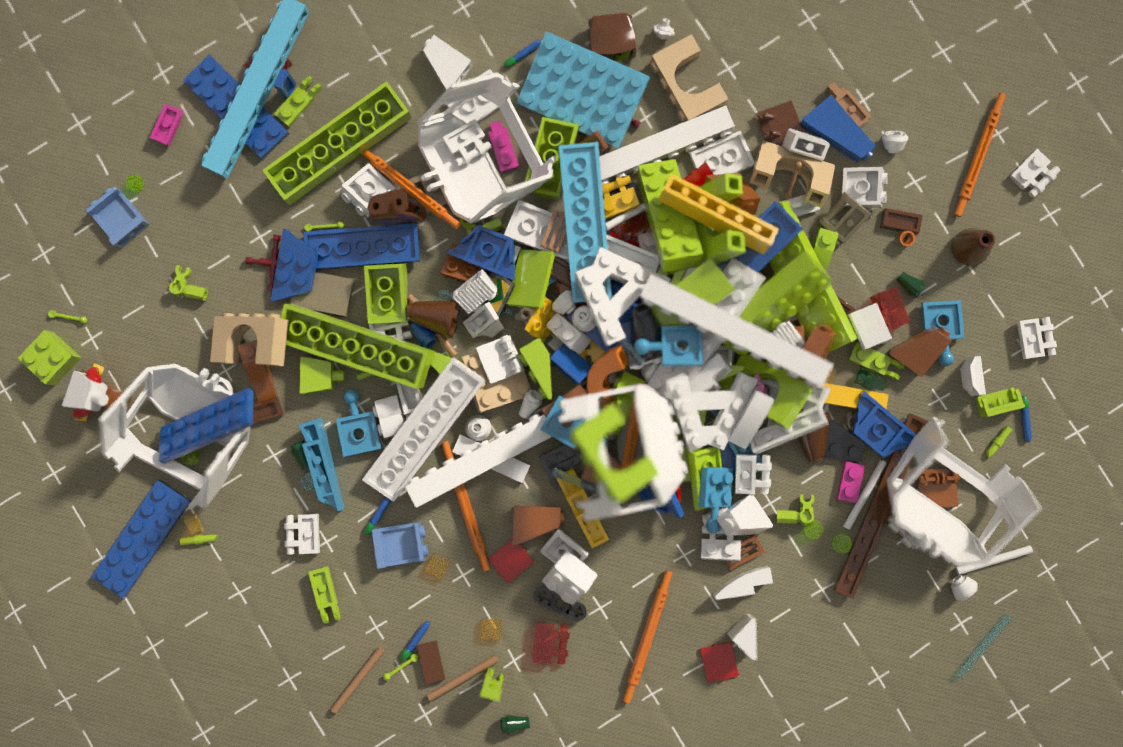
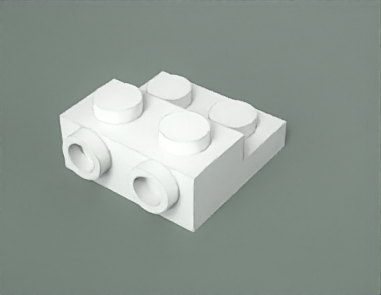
M368 163L342 185L341 197L346 203L351 202L355 205V210L359 215H365L369 218L371 216V213L368 211L370 198L374 195L396 190V188Z
M883 167L843 168L842 194L847 192L864 208H882V203L887 201V192H883V185L888 182V174L884 173Z

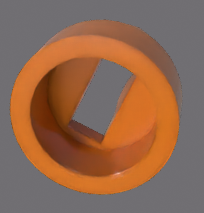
M903 231L899 235L900 244L911 246L915 242L914 233ZM909 234L910 236L903 242L904 237Z

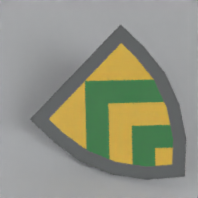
M494 274L489 275V277L497 284V294L492 300H486L485 303L490 302L498 318H500L515 284L507 278Z

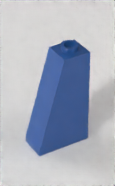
M832 95L800 121L803 129L829 142L831 147L856 163L861 159L866 161L873 155L872 150L876 145Z

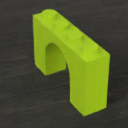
M724 173L698 188L728 203L742 195V176ZM699 222L700 244L703 251L702 263L712 258L717 265L745 253L744 233L730 230L720 233Z
M748 354L740 356L735 366L746 367L750 371L749 376L754 377L758 374L761 380L772 379L778 381L779 394L766 416L773 423L789 430L813 390L805 383L803 378H795L787 374L788 370H779L769 365V361L764 363ZM733 382L722 386L720 391H730Z
M610 404L569 433L572 437L569 439L576 449L580 448L583 453L581 457L587 466L591 465L595 470L593 475L599 483L603 482L607 488L605 493L609 499L621 502L661 473L649 456L642 457L622 471H613L604 465L599 453L600 443L606 434L625 422L616 406Z

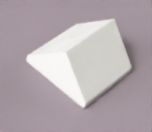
M877 303L848 314L863 350L892 339Z
M559 528L540 550L554 564L566 550L581 562L589 555L587 550Z
M745 614L727 635L752 660H757L756 619L750 614Z

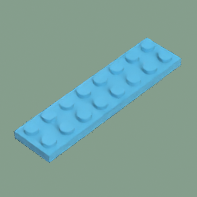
M598 142L559 145L573 303L586 302L574 273L592 266L600 247L608 251ZM609 275L602 282V285L610 300L612 299Z

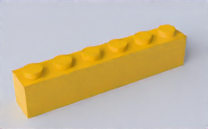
M671 174L658 201L720 233L727 230L744 233L745 246L762 255L771 246L778 231L772 225Z

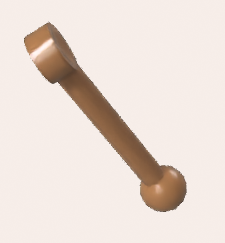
M801 162L795 163V171L788 192L784 195L787 200L792 198L791 192L799 169L802 168Z

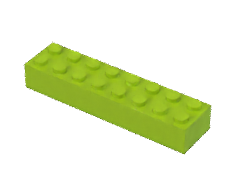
M386 81L262 171L288 205H291L412 117Z
M780 202L779 205L801 226L790 202ZM804 230L770 261L775 274L780 272L803 251L807 252L820 264ZM831 284L796 313L801 326H804L807 338H809L812 330L818 325L825 324L833 328L832 331L836 332L837 335L829 352L858 339Z
M284 304L280 318L288 320L286 345L415 389L424 387L434 354L433 350L295 304Z

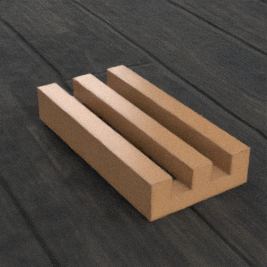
M554 210L541 247L557 253L560 252L567 233L566 224L557 248L553 247L563 219H565V213ZM556 216L560 217L552 236L551 242L548 245L546 244L548 237L552 230Z

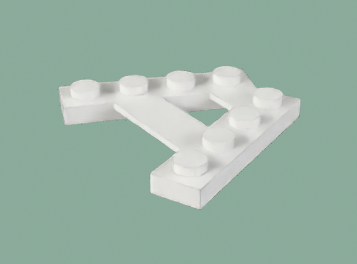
M601 247L596 253L592 266L574 273L606 346L626 338L618 319L641 295L650 275L667 283L670 282V278ZM609 275L627 282L610 301L602 285V282Z
M772 379L762 380L764 385L770 387V397L776 400L779 394L778 381ZM817 384L816 387L809 385L813 391L804 404L803 412L798 414L789 430L773 423L768 418L767 427L757 431L750 442L753 453L757 455L829 425L822 407L831 389L824 385L820 386Z
M738 372L730 391L691 392L687 376L684 373L665 381L687 450L692 452L707 444L724 450L758 380ZM720 409L712 426H702L697 410Z

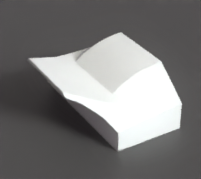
M490 302L484 304L463 322L473 338L478 336L493 338L504 329Z
M981 356L966 358L960 368L962 388L971 396L985 395Z

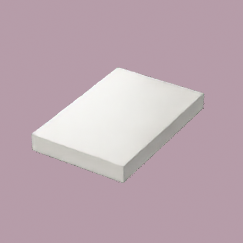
M489 69L478 77L490 75L493 72ZM476 96L453 113L469 122L475 119L478 123L497 111L499 107L482 96ZM454 103L447 104V107H451Z
M741 131L688 153L694 169H697L706 162L714 175L740 173L754 167L755 164Z

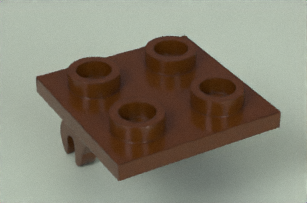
M792 100L756 113L757 121H759L763 136L767 142L776 145L783 144L787 131L790 128L804 133Z

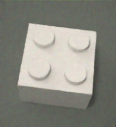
M566 550L551 567L542 582L548 589L560 595L563 601L573 605L586 593L597 577V574Z

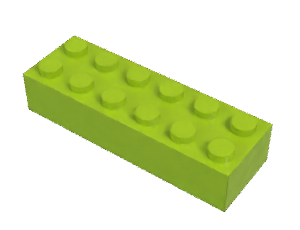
M676 159L638 165L637 180L663 273L699 267L702 264L703 251L693 218L658 201L671 174L681 178Z
M803 251L757 290L739 318L771 333L778 325L794 316L805 304L810 303L821 291L826 290L834 281L815 259ZM726 339L725 342H722L741 356L750 352L746 348L741 351L733 347L734 342Z

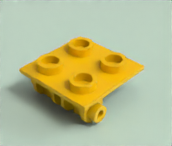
M546 297L543 308L535 309L525 327L530 336L537 339L540 337L543 343L551 332L546 327V324L557 313L552 310L553 302Z

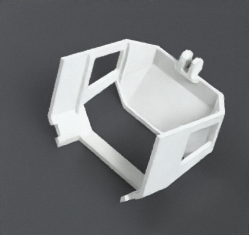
M498 73L452 84L418 120V147L431 172L422 175L421 179L422 181H427L434 177L437 182L428 185L427 191L431 192L440 188L453 214L469 223L499 214L518 200L538 189L552 177L553 170L551 169L556 159V155L552 156L543 164L509 99L520 86L514 82L511 84L503 79L504 76ZM476 96H482L498 105L532 170L531 180L506 188L487 151L484 155H478L471 159L470 163L458 166L455 160L461 157L460 153L457 152L452 155L443 142L442 137L467 124L469 121L453 112ZM454 103L443 113L433 115L442 105ZM474 144L465 148L467 153L475 149Z
M177 364L149 367L141 373L101 417V453L106 459L111 458L116 463L114 468L118 472L134 456L200 490L188 505V509L194 508L196 505H199L200 508H206L221 489L248 445L250 427L216 441L226 448L222 453H217L216 461L205 473V476L174 460L165 464L159 462V453L141 444L127 428L146 397L149 398L160 413L176 421L231 396L233 393L218 385L220 378L217 374H214L210 381H208L209 370L206 368L198 376L189 369ZM144 381L143 391L127 412V399ZM234 447H238L228 463L229 453Z
M647 384L561 401V409L564 410V415H560V422L584 417L586 421L598 413V402L603 401V397L635 390L636 410L646 456L651 458L661 473L651 480L657 496L656 499L625 504L624 501L619 503L615 502V500L611 501L605 493L607 488L603 482L599 483L597 481L600 499L577 503L579 509L584 508L585 510L583 512L585 521L664 505L672 498L685 478L687 466L686 462H682L681 458L684 441L677 439V435L682 432L681 428H678L677 422L674 423L673 415L675 414L673 403H670L667 397ZM602 439L599 448L600 458L604 465L609 468L604 440Z
M932 417L914 437L887 479L892 514L895 519L894 523L899 529L910 532V535L920 542L919 547L923 551L929 549V554L934 558L942 554L941 556L948 563L953 562L957 566L989 563L1042 508L1027 484L1019 476L1014 478L1008 472L1011 468L1006 464L988 480L944 449L949 442L941 427L946 422L945 420L941 419L939 421L937 418ZM914 455L918 463L917 467L904 481L897 479ZM934 458L982 491L998 507L979 538L962 521L910 486L928 465H932L931 461ZM1004 518L1010 530L987 553L984 544Z

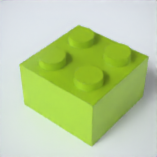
M44 330L17 359L44 384L56 386L81 357L55 332Z

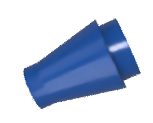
M415 322L410 326L421 347L428 349L437 341L436 334Z

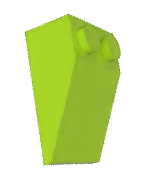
M407 265L364 266L368 324L407 322Z

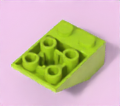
M539 337L519 349L521 354L518 356L524 367L529 366L531 369L528 373L533 382H538L541 386L538 390L543 399L548 398L550 402L552 401L550 354Z

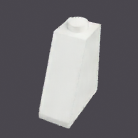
M435 35L425 42L423 46L425 57L445 91L452 84L462 82L472 68L471 60Z
M753 494L739 499L716 519L727 536L759 534L773 527V524Z

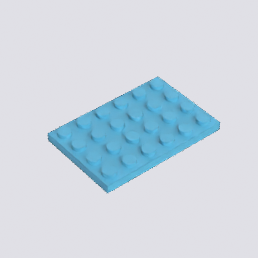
M546 31L517 103L551 119L578 124V131L589 136L598 130L607 144L620 148L650 76Z

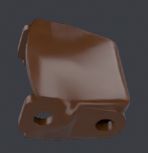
M618 13L598 15L588 19L590 51L600 55H615L631 51L632 58H636V41L632 15Z
M403 189L374 195L368 203V211L371 213L372 220L384 225L423 223V220L426 218V207L415 199L408 200V196ZM416 208H420L419 214H415Z

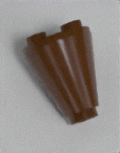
M974 228L962 230L955 236L951 245V252L957 261L968 267L979 265L988 258L995 244V236L987 230Z
M456 301L409 302L406 317L444 338L453 339L458 324L457 316L461 307Z
M822 407L829 424L830 413ZM829 425L798 437L808 462L823 460Z

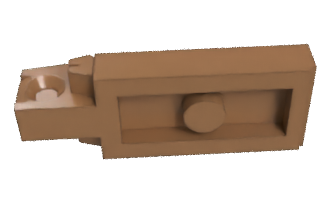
M835 82L825 89L859 127L871 119L869 113L848 89L845 90L843 87L840 89Z

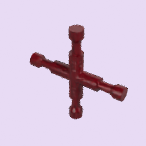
M273 235L274 248H272L271 259H253L251 257H246L245 264L247 265L259 264L260 266L270 267V284L267 291L273 290L281 235Z

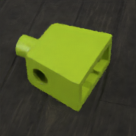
M300 357V394L308 395L334 390L335 381H345V370H335V363Z

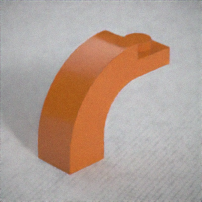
M622 345L608 349L592 365L587 378L589 395L611 391L609 374L623 370L629 363ZM613 395L603 397V401L598 402L599 406L604 409L608 405L614 404Z

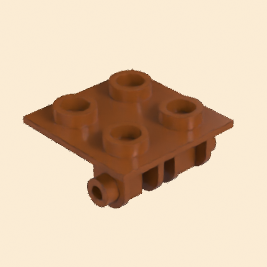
M452 243L450 249L453 250L458 245ZM447 254L440 274L445 275L446 278H456V281L461 280V282L468 281L482 268Z
M949 468L924 469L917 476L918 491L940 507H958L956 482L960 481L959 474H956Z

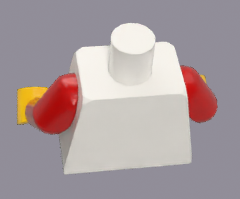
M94 363L93 367L88 369L86 373L73 372L62 406L75 409L73 411L74 420L86 422L88 415L92 411L98 412L101 406L107 404V385L102 382L101 378L104 367Z

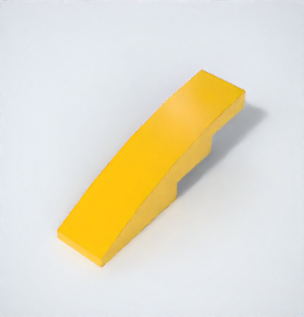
M823 384L831 389L825 404L857 409L860 393L865 391L887 410L888 394L833 384Z
M573 468L556 476L591 548L608 541L609 539L599 519L585 521L583 517L585 510L584 508L579 509L577 503L589 501Z

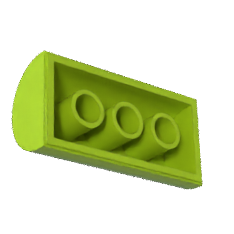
M542 117L534 147L543 164L552 156L556 155V159L551 169L553 170L552 177L538 189L531 192L530 195L546 200L556 201L560 199L563 187L559 145L575 144L579 129L578 124ZM530 166L528 167L525 182L531 180L532 170Z

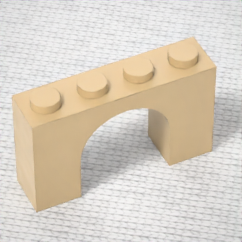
M692 34L652 55L650 63L653 73H657L660 78L659 83L662 89L667 90L671 105L676 106L678 110L677 115L681 122L689 121L721 108L728 101V97L720 83L698 94L686 93L678 87L675 81V72L684 64L698 58L701 51Z
M763 140L757 153L749 183L768 189L775 171L789 170L794 172L795 163L801 162L802 168L799 169L798 175L804 179L807 185L804 202L822 208L829 196L835 165L791 152L784 147Z
M223 313V316H214L210 362L238 365V345H240L245 332L252 328L257 336L255 364L284 366L288 320L281 319L278 314H268V317H265L264 314L253 313V317H250V314L238 313V316L231 313Z

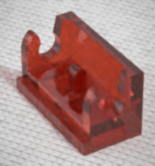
M646 210L614 227L612 231L616 237L627 243L648 231L650 224L645 217L647 214Z
M897 287L870 297L872 304L877 303L888 330L910 323Z

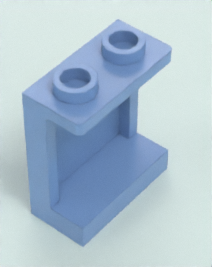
M116 187L107 189L100 199L91 202L88 206L89 208L85 210L109 236L110 239L108 240L112 245L120 249L150 225L126 195Z
M421 522L372 530L377 569L426 560L428 547L423 542V537L426 536L424 525L421 526Z

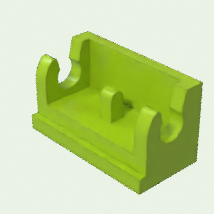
M1009 388L975 397L981 418L1025 407L1019 389Z
M488 668L480 696L499 702L504 677L501 673L498 681L496 679L492 680L494 669Z

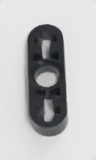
M540 586L535 590L534 600L536 603L575 621H581L586 617L587 610L583 603L576 601L571 605L575 609L578 606L581 607L583 614H579L577 617L575 612L570 609L569 613L565 612L569 607V603H566L563 609L555 607V600L561 598L555 591L545 586ZM544 590L546 591V596L550 598L551 594H554L551 605L547 604L549 600L546 598L542 601L539 600L537 593H542Z

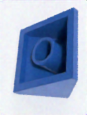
M565 344L550 357V363L577 386L588 376L592 367L578 353L571 350Z

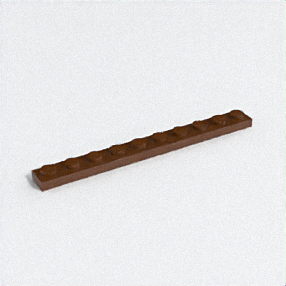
M909 413L904 425L917 435L928 421ZM909 445L899 451L892 452L833 589L849 598H854L891 510L887 479ZM912 458L897 479L904 480Z

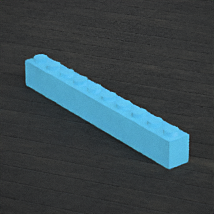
M283 0L279 2L277 13L270 20L269 29L262 36L261 45L258 51L253 54L252 63L244 73V80L237 87L236 96L233 102L229 103L227 114L220 121L219 130L216 136H213L208 152L203 155L201 166L206 170L228 179L274 86L281 68H283L310 13L305 4L296 0Z

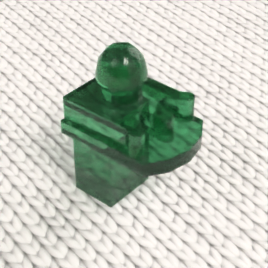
M861 367L854 383L861 385L869 391L873 389L883 391L887 380L867 368Z

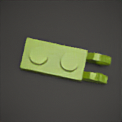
M310 76L301 82L300 87L298 86L274 113L289 128L310 106L322 89V86L318 83L311 88L309 94L305 92L313 82V78Z
M858 342L855 343L848 358L850 362L895 380H899L900 375L888 371V366L891 365L897 369H904L905 367L904 364L892 360L891 357L871 348L863 350Z
M329 566L309 571L314 597L323 623H329L326 607L330 606L335 620H340L338 601Z

